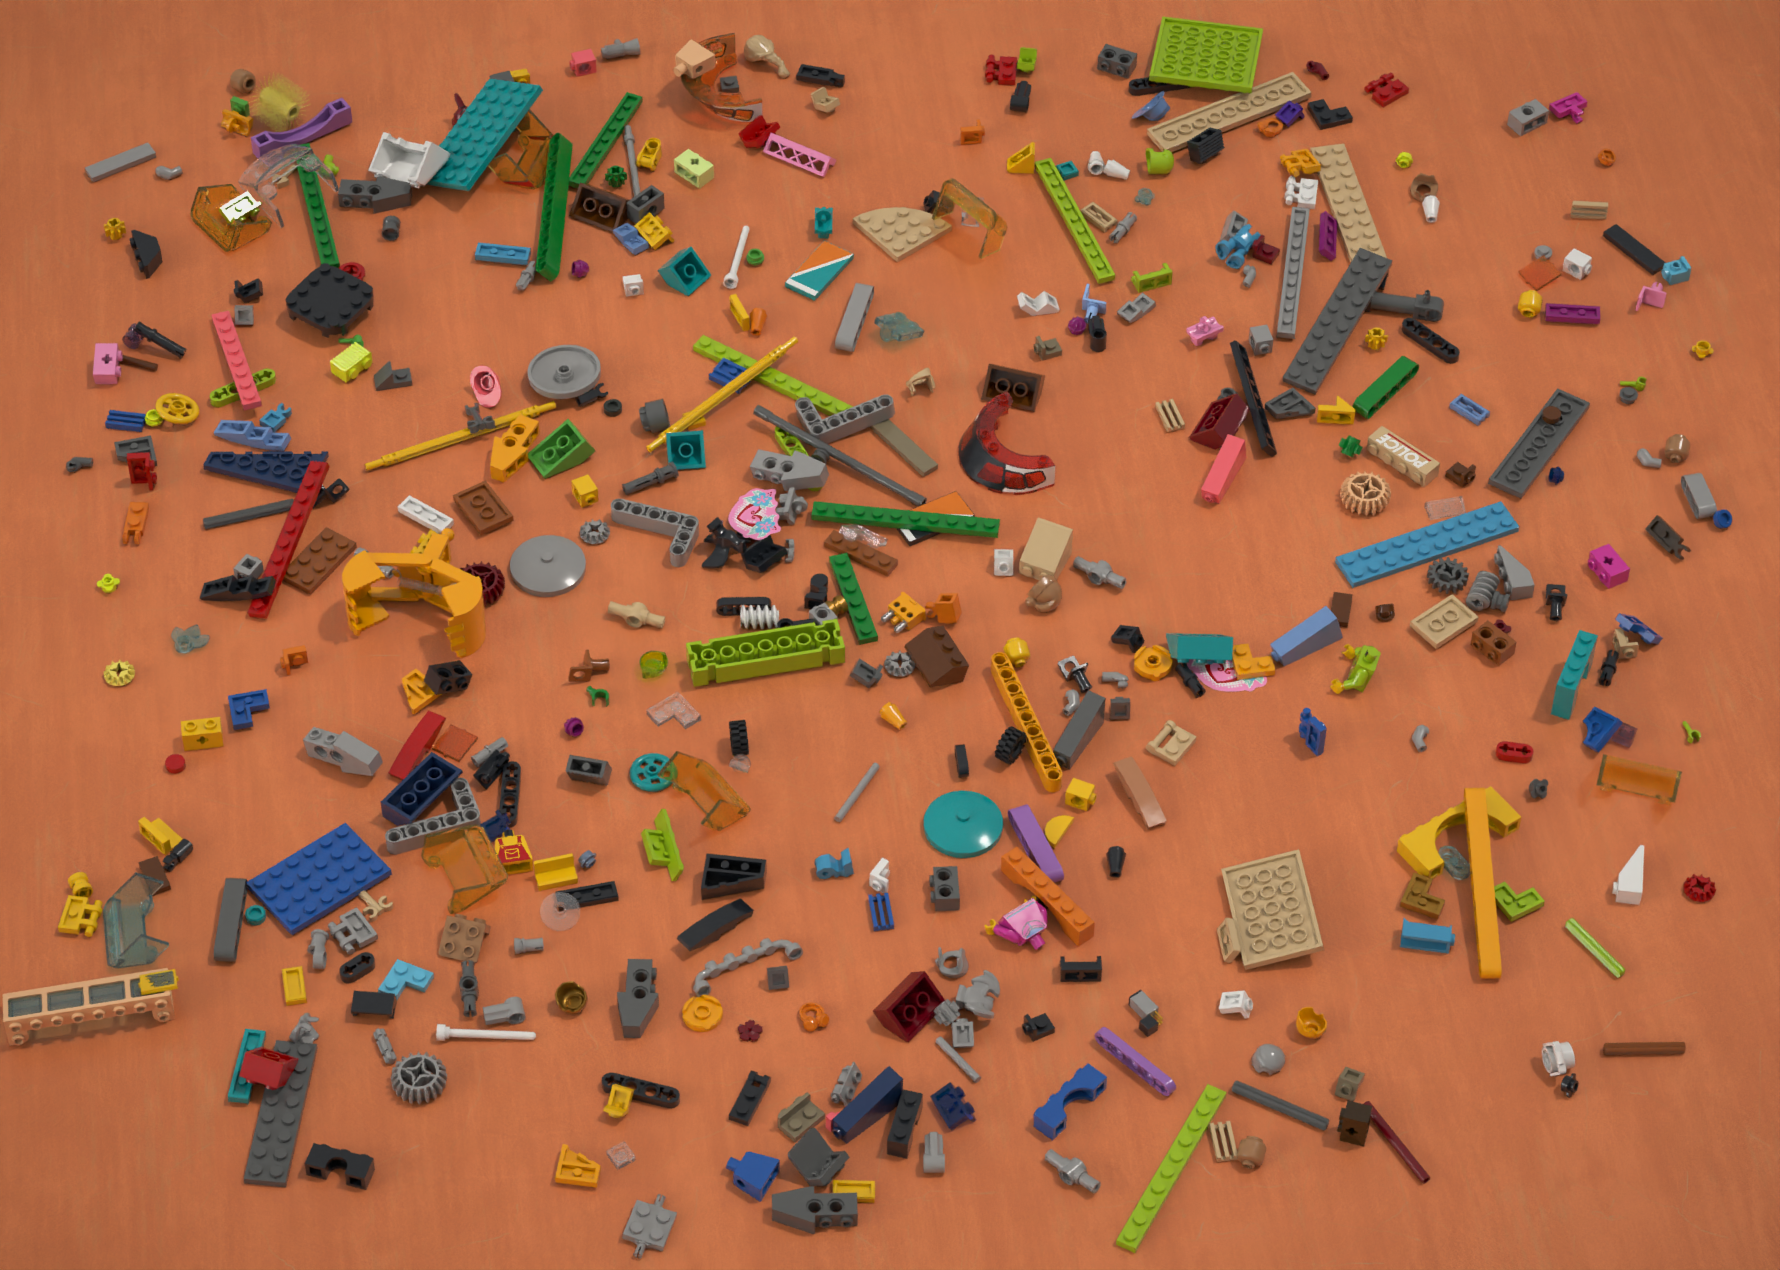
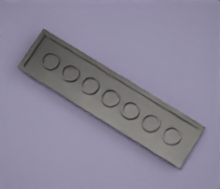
M1557 388L1491 475L1488 484L1521 499L1587 412L1590 403ZM1554 406L1560 409V421L1555 424L1546 423L1542 419L1544 408Z
M276 1040L274 1051L298 1058L299 1060L285 1086L277 1088V1090L267 1088L264 1090L244 1175V1184L276 1187L287 1186L317 1054V1044Z

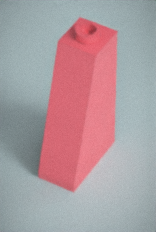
M1230 434L1227 435L1201 489L1202 498L1207 502L1218 504L1221 502L1247 457L1244 439Z

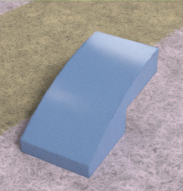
M625 223L613 230L618 240L632 254L636 255L649 248L648 241L640 237L637 229L629 223Z

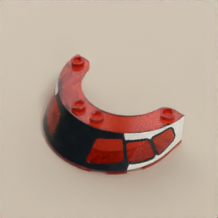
M1008 391L991 399L966 429L959 443V461L966 475L976 484L980 483L988 487V490L1000 494L1003 492H1014V495H1024L1053 487L1055 482V464L1050 457L1046 455L1030 456L1015 453L1004 447L996 437L995 430L998 429V417L1008 414V410L1013 404L1012 397Z

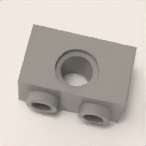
M1534 99L1511 110L1507 125L1521 137L1546 124L1549 110L1537 99Z

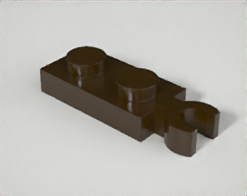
M1656 515L1645 528L1669 553H1675L1677 558L1684 559L1681 555L1683 549L1687 552L1691 551L1688 546L1681 544L1684 539L1661 516Z

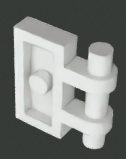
M1290 176L1286 182L1287 191L1284 196L1286 204L1292 205L1293 202H1297V207L1315 209L1318 180L1301 178L1300 183H1296L1295 177Z

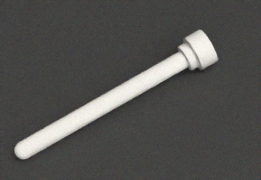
M744 226L730 273L724 277L723 284L729 289L736 288L738 284L737 271L750 230L748 226Z
M437 1024L436 1040L445 1041V1039L450 1037L534 1040L536 1033L526 1031L450 1029L446 1024Z

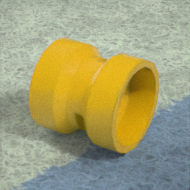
M77 872L69 877L68 884L73 889V896L89 898L93 894V888L88 883L89 879L86 873Z

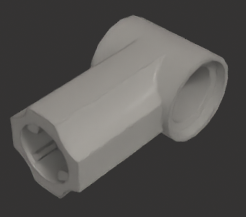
M510 997L502 1004L483 1007L486 1025L506 1021L510 1024H519L526 1018L523 1002L519 997Z
M930 1132L924 1137L923 1171L924 1173H945L942 1135L938 1134V1132Z

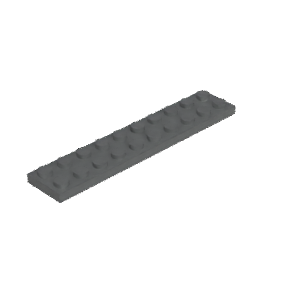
M1359 248L1284 374L1283 382L1316 395L1392 266L1393 260Z

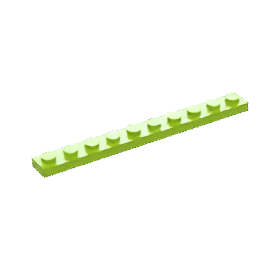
M1051 158L1036 161L1034 166L1098 284L1115 280L1113 269Z
M702 335L693 345V351L718 363L725 358L748 369L757 362V360L705 335ZM770 366L753 378V380L795 400L802 397L809 398L816 410L828 416L853 407Z
M1207 1084L1118 1236L1116 1245L1136 1253L1208 1129L1209 1124L1226 1098L1227 1092Z

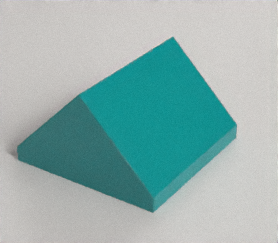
M703 430L666 433L668 465L670 462H673L677 470L706 467Z

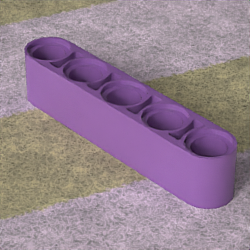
M1026 804L1008 810L1009 821L1027 856L1054 883L1064 880L1062 867L1030 807Z

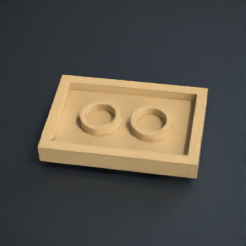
M1452 594L1410 621V627L1437 649L1477 623L1478 616Z

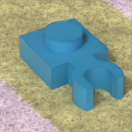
M279 404L276 411L271 409L259 420L260 425L271 427L273 433H275L286 423V418L291 416V408L289 407L287 410H284V404Z

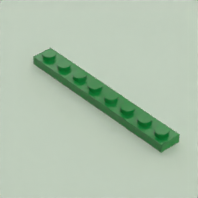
M628 92L624 95L569 177V186L578 188L580 183H589L623 132L624 127L630 122L642 104V96Z

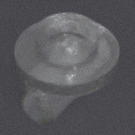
M738 754L731 759L729 767H732L737 773H748L751 761L746 755Z

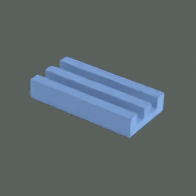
M1463 394L1454 399L1449 406L1450 409L1477 426L1481 424V421H1485V418L1490 416V411Z

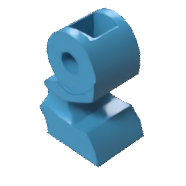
M849 848L841 852L840 860L835 859L830 854L821 855L815 859L816 875L820 879H827L833 875L836 878L839 876L848 877L854 874Z

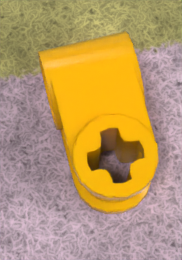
M649 138L646 141L641 152L638 154L637 167L643 166L650 168L651 171H655L662 157L661 141L659 139Z

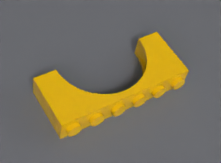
M1491 786L1485 789L1489 828L1499 833L1503 838L1519 830L1521 816ZM1464 800L1461 804L1454 808H1449L1445 813L1433 817L1428 823L1419 825L1414 831L1404 834L1399 838L1397 852L1418 874L1432 879L1443 874L1444 860L1436 849L1435 841L1446 829L1455 825L1466 824Z

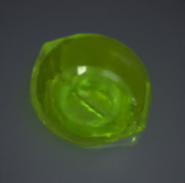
M649 651L641 656L639 663L642 677L644 679L654 678L664 673L668 666V658L665 652Z

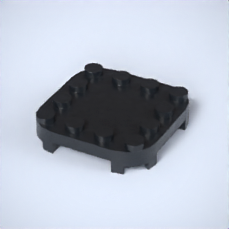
M327 263L321 264L319 268L312 271L285 299L289 317L293 321L298 318L321 330L322 336L329 338V335L342 334L344 336L347 334V327L366 309L371 311L374 306L372 286Z

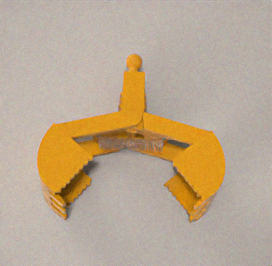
M445 528L441 531V535L432 533L423 554L371 553L363 550L346 564L342 573L348 625L355 635L360 636L362 630H366V628H370L389 618V614L378 600L419 601L420 598H423L425 601L452 613L453 617L448 619L449 627L444 628V631L447 633L450 643H452L450 644L451 651H455L457 657L461 659L470 656L482 646L486 637L482 583L479 576L475 577L450 565L451 552L449 542L454 539V531L450 528ZM378 566H397V570H392V573L395 577H398L399 587H371L372 583L385 579V575Z

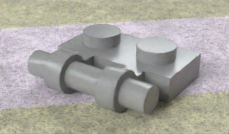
M357 907L339 916L340 924L336 925L334 922H330L327 926L332 937L339 941L341 949L349 955L355 952L353 944L357 943L362 948L378 939L377 933ZM348 931L350 936L345 937L343 933Z

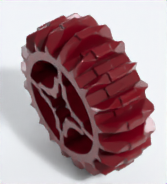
M481 561L480 564L473 562L471 566L466 564L465 568H460L475 577H480L484 607L487 603L492 605L494 601L499 600L500 596H503L505 578L496 565L491 566L489 562L483 564Z

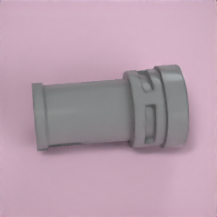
M514 938L515 954L525 953L526 951H544L543 938Z

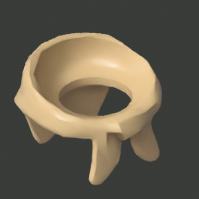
M929 368L918 372L906 382L911 396H914L916 392L914 386L927 383L932 393L934 392L935 383Z

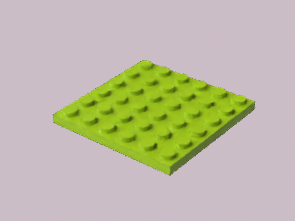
M1162 16L1149 81L1252 93L1263 28Z

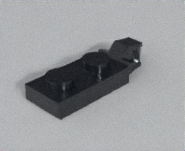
M802 64L796 75V80L843 87L845 75L834 72V69Z

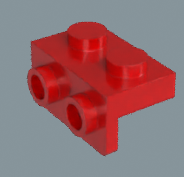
M759 115L739 132V136L746 148H760L765 145V141L769 138L770 133L776 134V131L781 127L778 122L766 123L763 116Z
M150 452L127 453L131 484L148 483L149 491H153L154 484H157V473H153L155 471V462L151 460Z

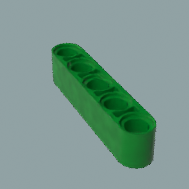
M1401 356L1356 398L1352 405L1355 412L1367 419L1371 418L1417 374L1419 364L1405 356Z

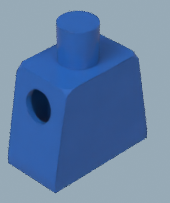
M749 1151L745 1153L741 1161L730 1157L726 1169L734 1172L733 1184L761 1202L780 1172V1160Z

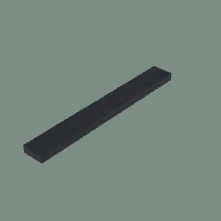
M1234 340L1230 343L1260 446L1262 450L1273 457L1277 454L1246 348Z

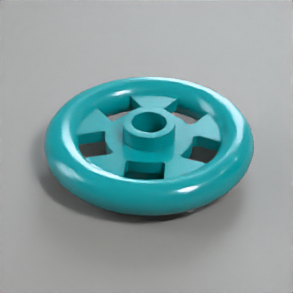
M649 753L638 757L632 763L629 771L633 784L649 792L661 791L669 787L674 782L677 773L673 761L667 756L658 753ZM655 761L661 762L662 765L660 766V765H658V764H654V762H655ZM643 763L648 764L644 769L640 767ZM663 770L669 771L668 776L663 775ZM643 774L646 779L640 780L638 776ZM658 779L660 781V783L657 784L651 783V781H656Z

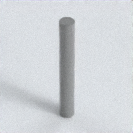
M941 1036L938 1037L935 1042L975 1083L979 1082L981 1076Z

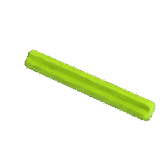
M1574 918L1566 921L1565 927L1617 978L1625 974V968Z

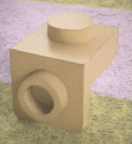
M821 87L811 93L816 110L828 113L834 111L835 107L840 105L839 98L828 96L825 87Z

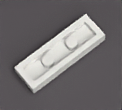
M410 495L398 506V512L440 535L443 529L451 528L454 525V519Z

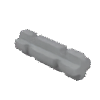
M377 1028L373 1036L386 1064H393L397 1060L388 1037H386L385 1030Z

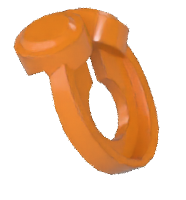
M1269 118L1263 122H1258L1257 127L1259 132L1265 136L1274 137L1283 130V122L1276 118ZM1274 122L1278 124V127L1269 128L1268 124Z
M809 1002L801 1006L799 1014L800 1019L804 1022L805 1030L811 1032L816 1030L818 1026L826 1027L828 1025L829 1016L825 1014L821 1005ZM808 1011H816V1018L807 1016L806 1013Z

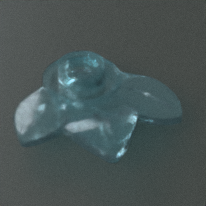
M194 625L185 631L175 627L171 633V637L175 642V650L179 653H189L195 648H201L210 639L209 635H201L198 625Z

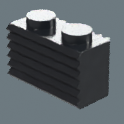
M1210 127L1199 135L1194 136V138L1189 139L1187 144L1190 161L1203 164L1207 162L1208 158L1217 156L1218 152L1225 148L1223 146L1222 131Z

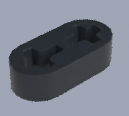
M965 744L955 745L954 751L958 777H969Z
M364 952L340 967L341 980L344 983H353L373 971L375 968L374 956L371 953Z

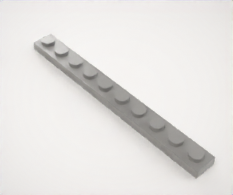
M1292 207L1277 337L1295 339L1310 208Z

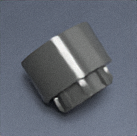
M664 399L646 402L645 406L640 407V419L646 432L657 433L665 431L670 427Z

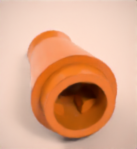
M754 308L749 314L751 334L758 336L761 335L767 314L762 308Z

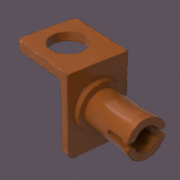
M585 650L584 666L571 667L568 680L569 682L590 681L592 671H609V659L590 658L589 650ZM576 672H584V674L580 677L574 676V673Z

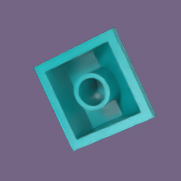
M692 247L680 250L657 270L667 285L686 296H689L711 276Z

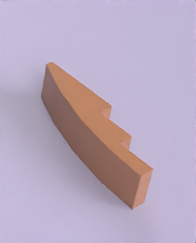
M1133 757L1114 762L1113 764L1128 799L1131 798L1137 813L1141 814L1147 830L1165 824L1167 820Z

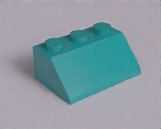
M1166 633L1171 658L1177 659V662L1189 663V659H1196V663H1207V660H1214V663H1226V660H1232L1233 637L1222 634Z

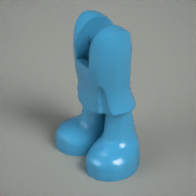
M1250 224L1244 225L1229 241H1219L1215 246L1216 253L1222 260L1233 249L1236 250L1226 260V264L1231 268L1239 269L1243 266L1245 262L1244 255H1247L1254 240H1258L1261 236L1258 231L1254 235L1249 233V230L1252 228Z

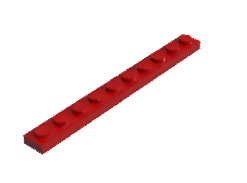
M310 461L262 578L273 576L276 579L273 593L271 596L252 600L247 612L250 617L267 619L330 468L327 462Z

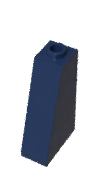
M890 1066L882 1071L833 1118L832 1132L835 1137L842 1139L847 1144L898 1106L903 1090V1078Z

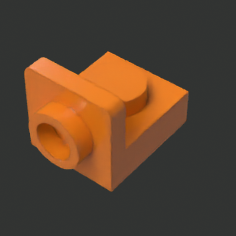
M980 119L976 120V126L960 127L961 145L982 143V136H985V128L981 126Z
M305 645L282 649L283 657L280 658L282 669L286 668L287 675H291L290 666L308 663Z

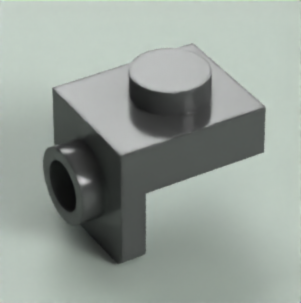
M859 658L849 676L869 688L873 683L877 684L883 674L880 672L883 666L879 664L875 669Z

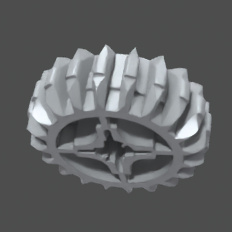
M418 1051L417 1055L410 1053L408 1058L402 1056V1062L396 1061V1067H393L391 1074L392 1088L398 1097H402L403 1101L409 1099L411 1104L417 1101L420 1105L423 1100L428 1103L429 1098L436 1100L437 1094L442 1095L443 1089L446 1087L447 1073L441 1059H436L435 1055L429 1057L427 1052L421 1055Z

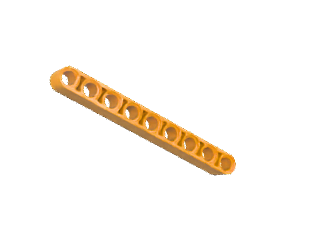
M1003 652L994 653L991 657V674L1017 729L1027 735L1024 745L1044 788L1048 792H1058L1062 787V770L1009 657Z

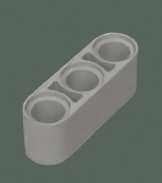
M1702 473L1681 476L1683 492L1696 519L1713 517L1717 507Z

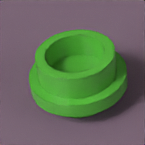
M751 249L746 256V260L749 264L759 265L764 261V254L759 249Z

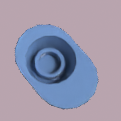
M1165 92L1158 93L1149 103L1136 111L1132 119L1143 115L1151 121L1160 120L1170 110V106L1163 98Z

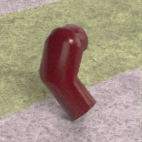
M1307 62L1306 67L1309 72L1319 74L1322 80L1329 78L1328 72L1321 63Z

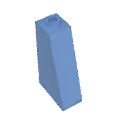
M1327 606L1323 607L1270 644L1272 649L1271 656L1276 662L1280 661L1283 666H1286L1339 641L1343 636L1337 617Z

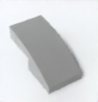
M1141 293L1133 302L1129 300L1117 311V314L1132 323L1150 312L1156 306V303L1147 295Z

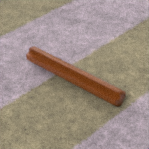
M1685 1042L1605 1043L1603 1047L1605 1055L1684 1054L1686 1050Z

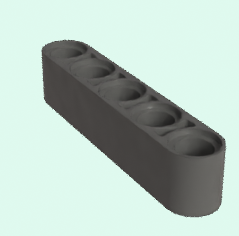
M226 878L214 945V961H236L248 890L246 885L248 881L245 878Z

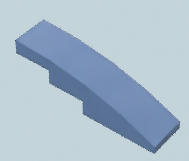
M221 420L214 431L215 436L266 450L284 451L291 440L289 433H273L271 427H255L252 421Z

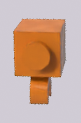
M940 593L935 603L927 602L925 605V609H932V611H928L927 617L933 618L937 614L939 623H957L962 613L958 593Z

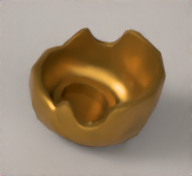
M574 981L562 983L555 993L558 1007L568 1014L580 1013L586 1007L588 1001L586 991Z

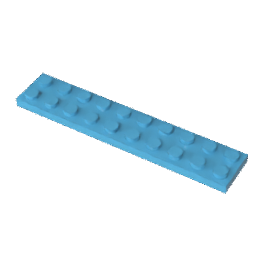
M1500 501L1337 556L1335 563L1351 587L1354 588L1519 532V525Z

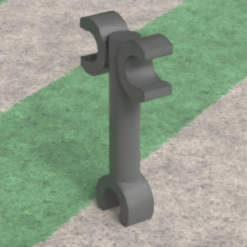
M474 403V407L465 405L466 414L472 415L474 420L467 422L470 433L496 427L492 416L481 418L478 403Z

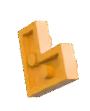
M1249 644L1233 645L1232 663L1237 680L1275 675V667L1271 656L1252 658Z

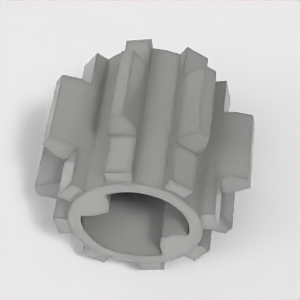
M947 999L934 1009L936 1014L934 1018L939 1024L944 1023L947 1026L961 1015L958 1012L960 1008L954 1001L950 1002Z

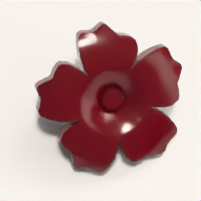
M749 1020L745 1022V1025L740 1024L737 1027L742 1041L751 1040L755 1042L763 1032L762 1026H759V1024L755 1025L754 1020Z

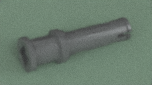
M670 462L665 467L655 468L648 475L622 484L623 491L626 495H629L657 482L662 484L664 480L678 477V470L675 464Z

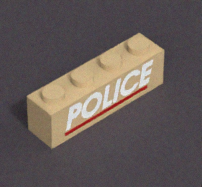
M1381 426L1368 437L1367 451L1397 469L1415 483L1425 487L1438 476L1440 467L1438 461L1387 428Z

